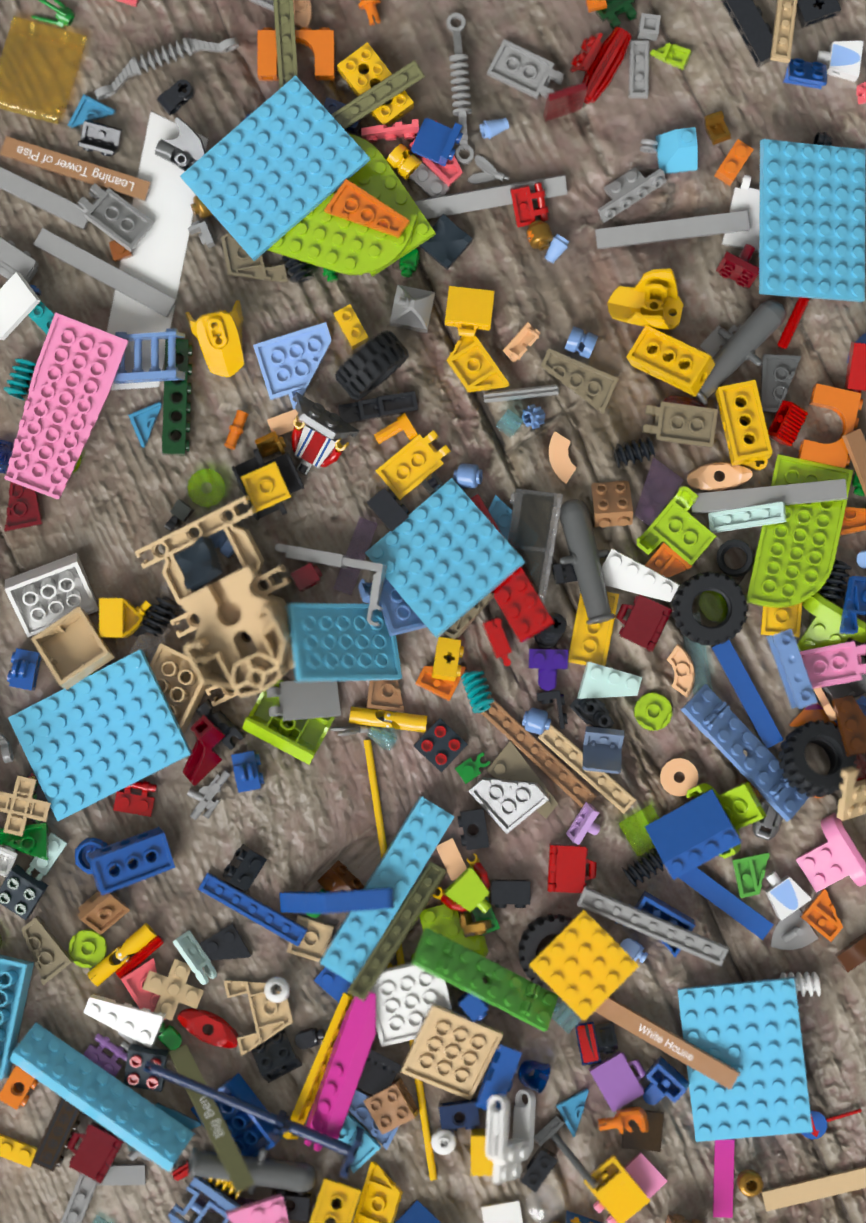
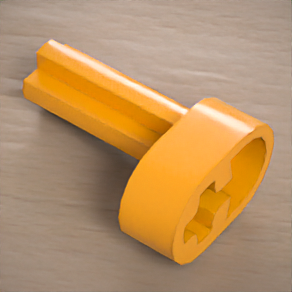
M403 413L397 417L396 422L377 432L374 436L377 442L381 444L403 430L409 440L417 437L418 434L406 413Z

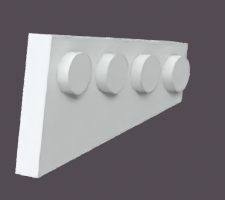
M613 548L602 566L606 586L671 602L680 584Z
M94 994L89 997L84 1013L150 1048L156 1041L166 1015L161 1012L158 1014L151 1012L150 1009L135 1008L128 1003H116V1000Z

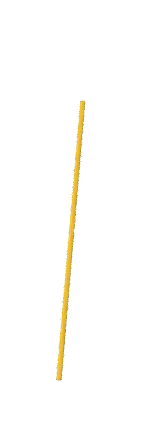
M370 739L364 740V748L382 859L387 850V842ZM402 944L396 952L397 966L405 965ZM415 1039L409 1040L410 1048ZM415 1078L430 1180H437L423 1081Z

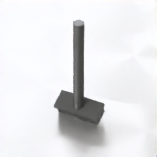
M556 1115L533 1138L538 1142L539 1146H542L551 1138L591 1188L595 1189L599 1185L598 1182L556 1133L565 1124V1121Z

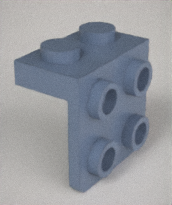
M586 726L583 740V770L619 774L621 772L624 730Z

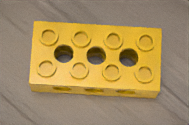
M368 42L337 65L338 72L357 97L371 89L372 85L378 84L392 75ZM363 69L369 71L367 74L360 73V71ZM405 91L391 99L392 102L390 104H383L370 113L379 125L390 127L414 109V102Z
M648 325L644 327L626 356L631 366L695 397L715 366L711 355Z
M756 380L718 387L715 395L732 466L769 459L773 452ZM735 402H741L744 407H738ZM740 420L746 421L748 425H742ZM744 439H750L752 444L745 443Z
M324 1177L309 1223H324L329 1217L336 1220L335 1223H351L361 1189ZM334 1198H339L342 1204L340 1207L334 1208L331 1206V1201Z

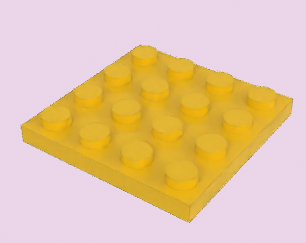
M585 910L529 964L583 1021L639 967L626 951Z

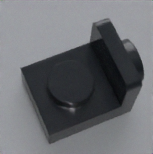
M608 1022L594 1025L599 1053H614L618 1049L614 1023Z

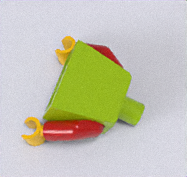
M473 853L475 856L473 862H470L468 858L466 859L470 866L446 890L438 887L441 893L439 896L433 894V897L441 900L451 910L460 912L468 910L471 912L477 907L484 914L492 906L485 899L489 894L490 882L487 871L480 863L478 856Z

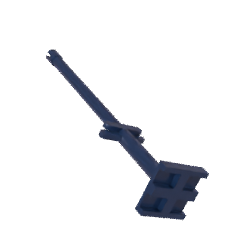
M148 1059L143 1068L145 1072L158 1075L274 1124L273 1131L277 1134L288 1131L344 1155L340 1176L348 1177L349 1168L356 1159L358 1148L362 1145L364 1129L357 1127L350 1143L347 1144L291 1120L284 1110H280L279 1114L276 1115L164 1068L160 1064Z

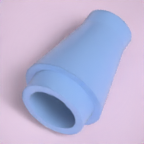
M507 118L485 120L480 124V132L484 139H491L502 131L509 129Z
M556 234L544 258L554 264L558 257L568 248L569 241Z

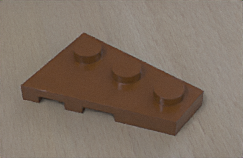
M852 695L833 699L832 704L847 757L866 753V716Z

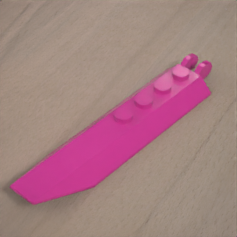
M373 992L369 994L365 1002L354 996L342 1021L306 1123L307 1127L335 1139H339L376 1035V994ZM307 1139L304 1141V1144L307 1146L313 1143ZM315 1143L313 1148L319 1152L323 1146Z

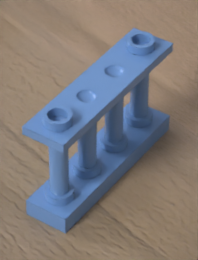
M168 328L166 332L141 334L115 332V336L128 341H134V369H132V373H127L125 370L124 353L114 383L185 380V372L179 371L176 367V338H185L184 333L178 332V329ZM159 339H168V367L164 371H161L159 368ZM143 340H151V368H149L148 372H144L142 369Z
M792 629L766 636L791 708L798 707L800 709L817 703Z

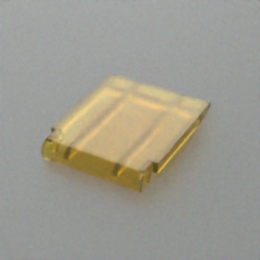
M13 16L0 58V109L58 125L59 115H62V108L66 109L85 49L87 36Z

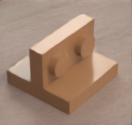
M98 891L78 908L80 911L78 917L90 928L102 935L127 914L130 909L118 898L115 891L101 895Z

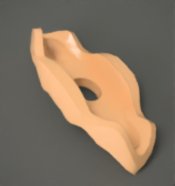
M715 462L692 470L688 473L686 480L688 485L694 489L709 492L727 491L748 482L753 472L741 465L732 466L731 462ZM716 471L724 473L725 478L722 482H717L714 479Z

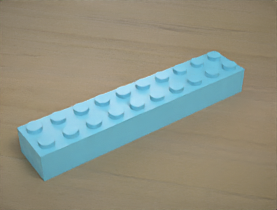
M419 796L363 888L392 887L394 908L348 912L320 958L319 963L351 983L354 981L454 819L453 815L424 797Z
M38 1023L32 1026L10 1057L12 1063L168 1172L195 1134Z

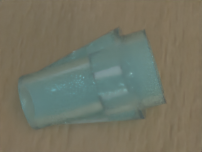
M373 726L367 734L383 750L387 749L390 751L397 740L394 733Z

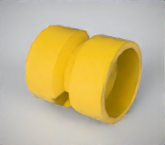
M401 143L390 153L386 161L392 169H398V174L407 180L422 161L414 154L410 155V150Z

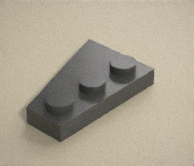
M762 355L760 401L763 412L777 413L782 401L785 400L801 356Z

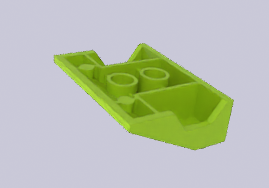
M279 679L270 687H279V683L284 681ZM266 690L262 691L250 714L246 717L242 729L310 765L335 717L283 721V715L269 717L268 709L273 706H280L279 697L267 698Z

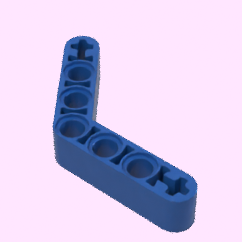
M392 887L335 892L286 891L279 893L280 912L326 914L394 908Z

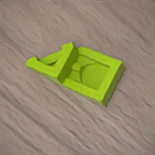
M671 43L665 44L666 46L658 50L654 49L651 51V56L682 70L685 69L692 53L689 49L675 44L671 45Z

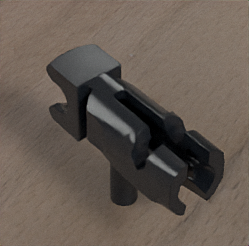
M207 699L196 710V713L200 718L205 715L225 735L221 741L232 750L235 747L232 736L242 740L246 735L220 710L212 713L214 707L211 701Z

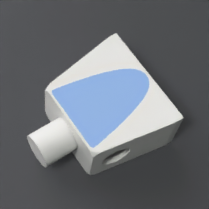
M863 41L832 42L829 51H818L817 62L827 63V74L856 82L860 72Z
M776 871L766 876L771 887L766 889L765 892L778 919L781 921L812 900L789 876L786 875L781 879Z

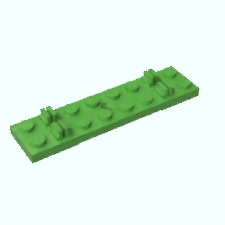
M429 928L423 930L412 961L414 966L447 981L543 1032L548 1030L558 999L557 994L542 988ZM483 977H486V978H487V980H488L487 984H485V983L483 982V980H482Z

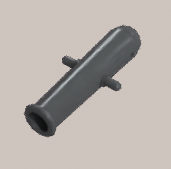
M768 299L761 303L734 334H730L724 328H719L718 333L726 339V343L712 358L715 366L696 397L693 396L696 400L704 405L707 404V398L745 360H751L757 366L762 365L763 362L755 355V350L785 320L786 311L780 302Z
M579 499L568 500L560 506L559 518L570 555L561 557L560 563H571L574 567L588 617L586 624L592 625L615 618V614L611 612L600 558L607 557L610 552L607 549H597L586 504Z
M197 1148L192 1149L188 1164L189 1178L200 1176L230 1181L217 1153L198 1151ZM261 1148L257 1157L241 1155L255 1182L254 1185L248 1188V1193L251 1195L255 1193L258 1186L306 1192L315 1185L316 1171L309 1163L266 1158V1148Z

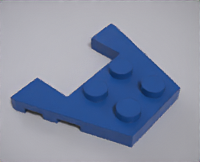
M849 577L839 630L843 634L858 633L857 615H866V577Z

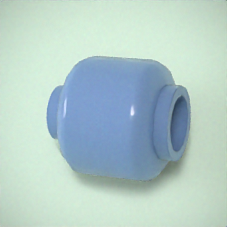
M462 463L457 470H454L453 478L454 481H457L460 488L475 489L482 483L483 472L477 464Z
M530 708L529 711H525L522 725L525 726L526 731L541 735L544 733V730H549L551 719L548 718L547 711Z

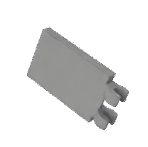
M505 39L487 71L488 76L536 99L540 95L547 99L549 93L555 92V90L547 87L551 79L560 85L564 79L563 73L554 70L555 63Z
M94 183L90 188L89 195L96 200L90 203L86 198L82 197L78 201L79 205L77 208L86 212L85 218L131 252L154 226V222L110 188L104 191Z
M284 681L279 683V687H270L266 690L267 698L279 697L280 706H273L268 709L269 717L283 715V721L341 716L337 681Z

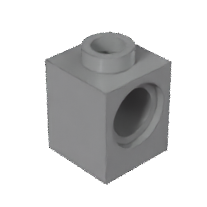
M642 13L637 39L656 41L659 34L661 15Z

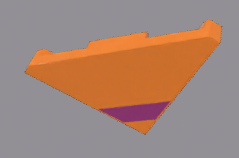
M818 703L806 706L788 724L790 727H799L810 721L823 720L824 724L829 721L834 723V726H837L834 721H830L824 708Z

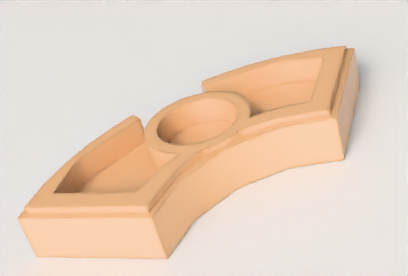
M293 0L294 25L299 28H309L312 16L310 0Z
M554 432L549 443V460L556 476L563 483L567 484L576 470L568 456V447L571 441Z
M677 644L667 658L674 670L672 687L685 697H689L694 687L695 668L688 652L683 646Z
M822 688L813 689L830 721L836 720L835 712Z

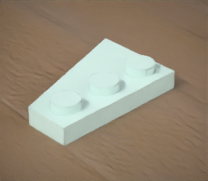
M587 662L577 699L637 696L642 677Z

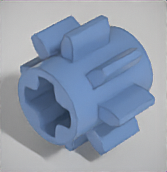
M533 404L529 405L528 409L523 410L522 421L526 427L532 426V429H536L545 423V412L541 409V406L536 407Z

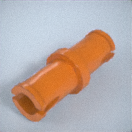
M237 410L234 421L228 428L230 431L224 443V446L227 448L236 449L239 437L244 432L243 427L249 415L248 413Z

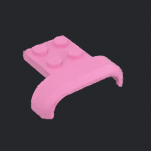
M833 813L821 820V827L828 841L796 858L797 863L816 892L848 875L859 887L866 884V862L845 830L842 820L837 818V813Z

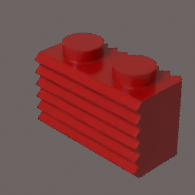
M783 400L768 430L769 437L780 444L792 446L793 442L797 439L798 432H800L799 429L804 424L808 412L793 402Z

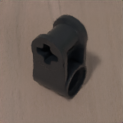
M179 80L168 90L164 91L157 98V102L171 116L192 99L194 90L187 80ZM185 88L187 92L184 93L181 89Z

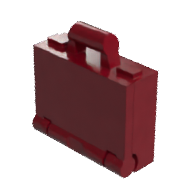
M639 594L634 599V605H621L616 618L624 626L621 627L618 634H620L619 637L653 652L671 615L672 609ZM628 608L631 609L627 620H624Z
M92 1122V1124L88 1125L85 1131L87 1132L86 1134L74 1132L67 1144L69 1150L75 1154L69 1161V1167L102 1184L124 1140L104 1127ZM79 1138H82L83 1140L79 1148L76 1149L75 1146Z

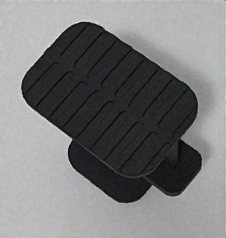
M256 448L253 450L256 457L237 466H232V471L244 496L248 494L240 477L273 462L277 463L290 494L304 489L303 482L288 452L264 463L259 450ZM249 500V501H248V505H249L250 507H252L253 505H252L251 501ZM279 502L254 513L253 516L258 521L260 518L279 509L282 515L288 513L283 502Z

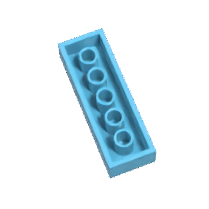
M0 955L1 1080L8 1078L11 1074L13 1063L10 1061V1057L17 1046L34 962Z

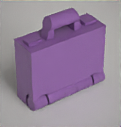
M620 1051L588 1069L612 1112L645 1094L642 1084L638 1082L646 1074L638 1059L627 1062L625 1054ZM632 1065L638 1074L636 1077L630 1068Z

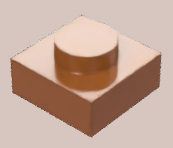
M115 240L109 242L115 262L133 257L132 251L129 252Z

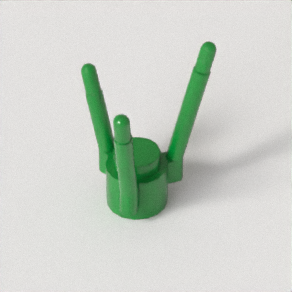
M38 0L57 12L55 18L58 21L35 15L31 16L32 19L64 28L65 25L67 27L71 25L75 13L60 0H53L60 8L46 0Z

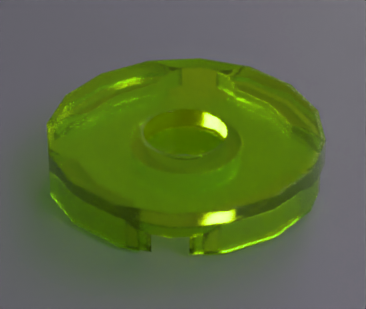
M202 469L191 476L187 489L194 503L202 507H211L217 505L223 499L226 485L219 473L211 469ZM210 483L212 485L211 492L203 493L202 485Z

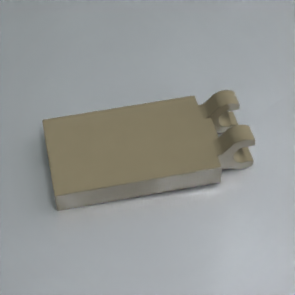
M662 401L660 402V407L646 406L645 414L656 415L654 425L644 424L642 433L656 434L655 440L713 448L718 409Z

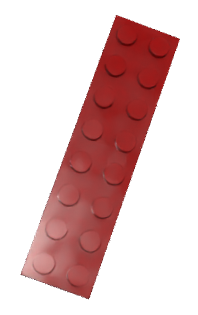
M477 494L470 498L503 536L481 496ZM522 566L491 591V593H494L495 600L521 643L555 623Z

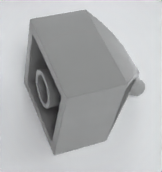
M397 285L390 326L428 333L435 292Z

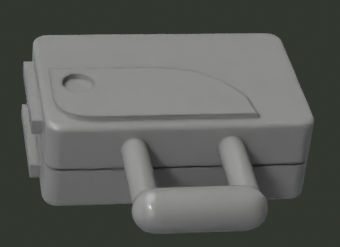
M0 237V275L8 281L15 272L21 273L29 284L38 271V262L31 257L28 251L23 252L16 248L13 241H6Z

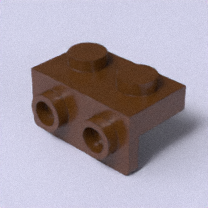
M339 860L317 880L327 892L360 890L364 888L361 881Z

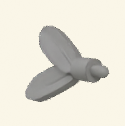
M479 155L474 157L476 165L484 172L471 175L468 178L469 183L481 184L495 179L501 181L504 179L509 180L505 173L497 172L495 167L484 157Z
M362 725L358 727H331L330 730L340 731L338 732L339 736H347L356 733H367L372 728Z

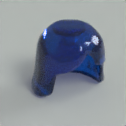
M526 1060L519 1067L518 1079L522 1085L540 1094L547 1086L551 1065L535 1060ZM535 1069L533 1076H529L530 1072Z

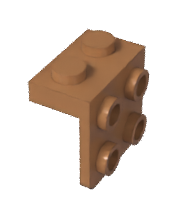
M629 482L593 483L591 491L594 507V527L605 528L608 526L632 525L633 506Z

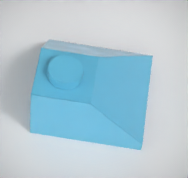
M696 127L676 129L655 136V140L658 142L656 146L659 169L661 168L664 171V174L698 170Z

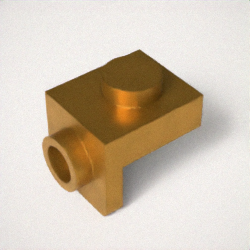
M722 111L711 113L704 117L705 130L713 145L731 139V133L724 121Z
M276 431L254 440L262 458L277 451H281L282 455L286 454L284 447L287 446L282 436L278 438Z
M469 911L461 914L460 926L464 929V934L475 932V935L487 933L486 930L492 927L491 919L472 922Z

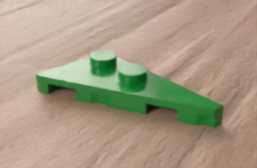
M47 823L26 825L23 837L4 833V828L0 829V845L49 860Z

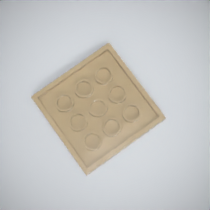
M432 1003L402 1064L400 1072L471 1101L504 1035L503 1031L476 1020L473 1022L469 1017Z

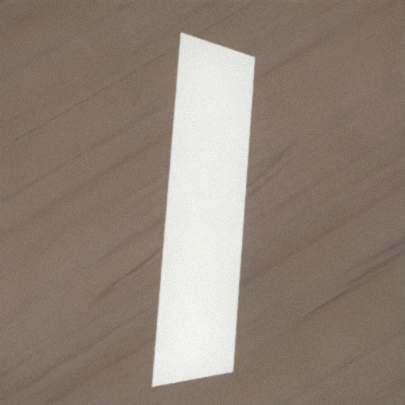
M150 112L137 178L151 182L146 201L133 198L132 206L152 220L154 226L132 250L133 257L121 260L119 269L176 300L189 237L188 227H191L193 217L191 204H193L195 193L181 179L180 175L184 173L182 169L155 155V149L160 139L171 140L179 136L177 124ZM198 134L206 151L208 138ZM115 290L107 333L115 335V332H127V334L166 332V329L171 328L175 305L167 318ZM159 339V368L162 371L165 358V339ZM143 340L142 369L144 372H148L149 368H151V340ZM129 341L125 350V370L127 373H132V369H134V341ZM160 381L125 384L113 383L111 390L159 387Z

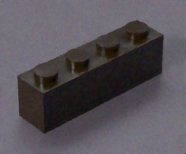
M61 1097L32 1163L52 1172L56 1167L60 1168L65 1158L62 1156L64 1149H69L67 1144L71 1139L72 1131H77L81 1122L78 1121L80 1114L84 1115V1112Z

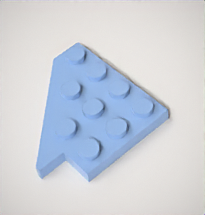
M326 322L253 345L270 400L289 395L293 410L296 409L297 402L293 401L295 393L298 392L304 396L332 342Z

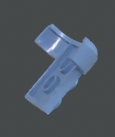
M362 579L358 589L362 601L370 603L372 582L366 583ZM385 579L379 605L383 608L381 611L389 635L394 636L426 628V625L390 582Z

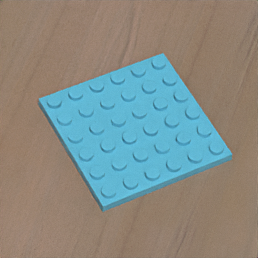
M453 478L408 515L409 518L394 531H389L365 552L373 563L387 565L385 578L436 638L525 563Z

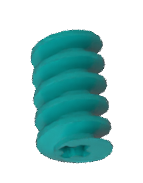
M16 358L15 362L19 366H12L16 373H9L13 380H7L6 383L10 387H4L3 389L7 394L25 401L21 395H28L24 388H30L27 380H32L30 373H34L33 366H36V363L23 358Z
M470 671L461 676L465 691L468 693L467 697L470 700V706L473 707V713H483L491 708L490 704L494 702L493 698L488 699L492 693L490 691L485 692L490 688L487 684L483 685L487 682V678H480L485 674L484 671Z

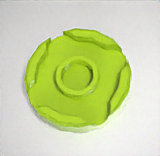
M647 693L636 702L634 717L642 728L650 731L660 730L670 722L672 706L664 695Z
M92 929L79 931L69 942V955L76 965L82 968H92L100 963L107 954L106 939L103 935L98 934Z

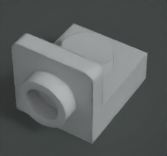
M199 220L193 222L191 227H188L191 235L202 232L199 233L202 244H206L208 248L216 246L206 221L202 222Z

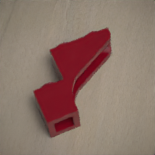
M205 715L190 728L196 736V743L192 750L193 754L189 756L183 769V774L194 786L222 761V758L213 747L225 735Z

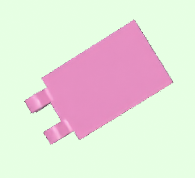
M855 641L800 651L813 689L862 680L861 674H866V664H862L861 656H866V644L856 646Z
M641 1152L624 1167L649 1199L668 1182ZM599 1200L593 1204L594 1209L598 1213L605 1209ZM612 1215L606 1219L607 1223H618Z

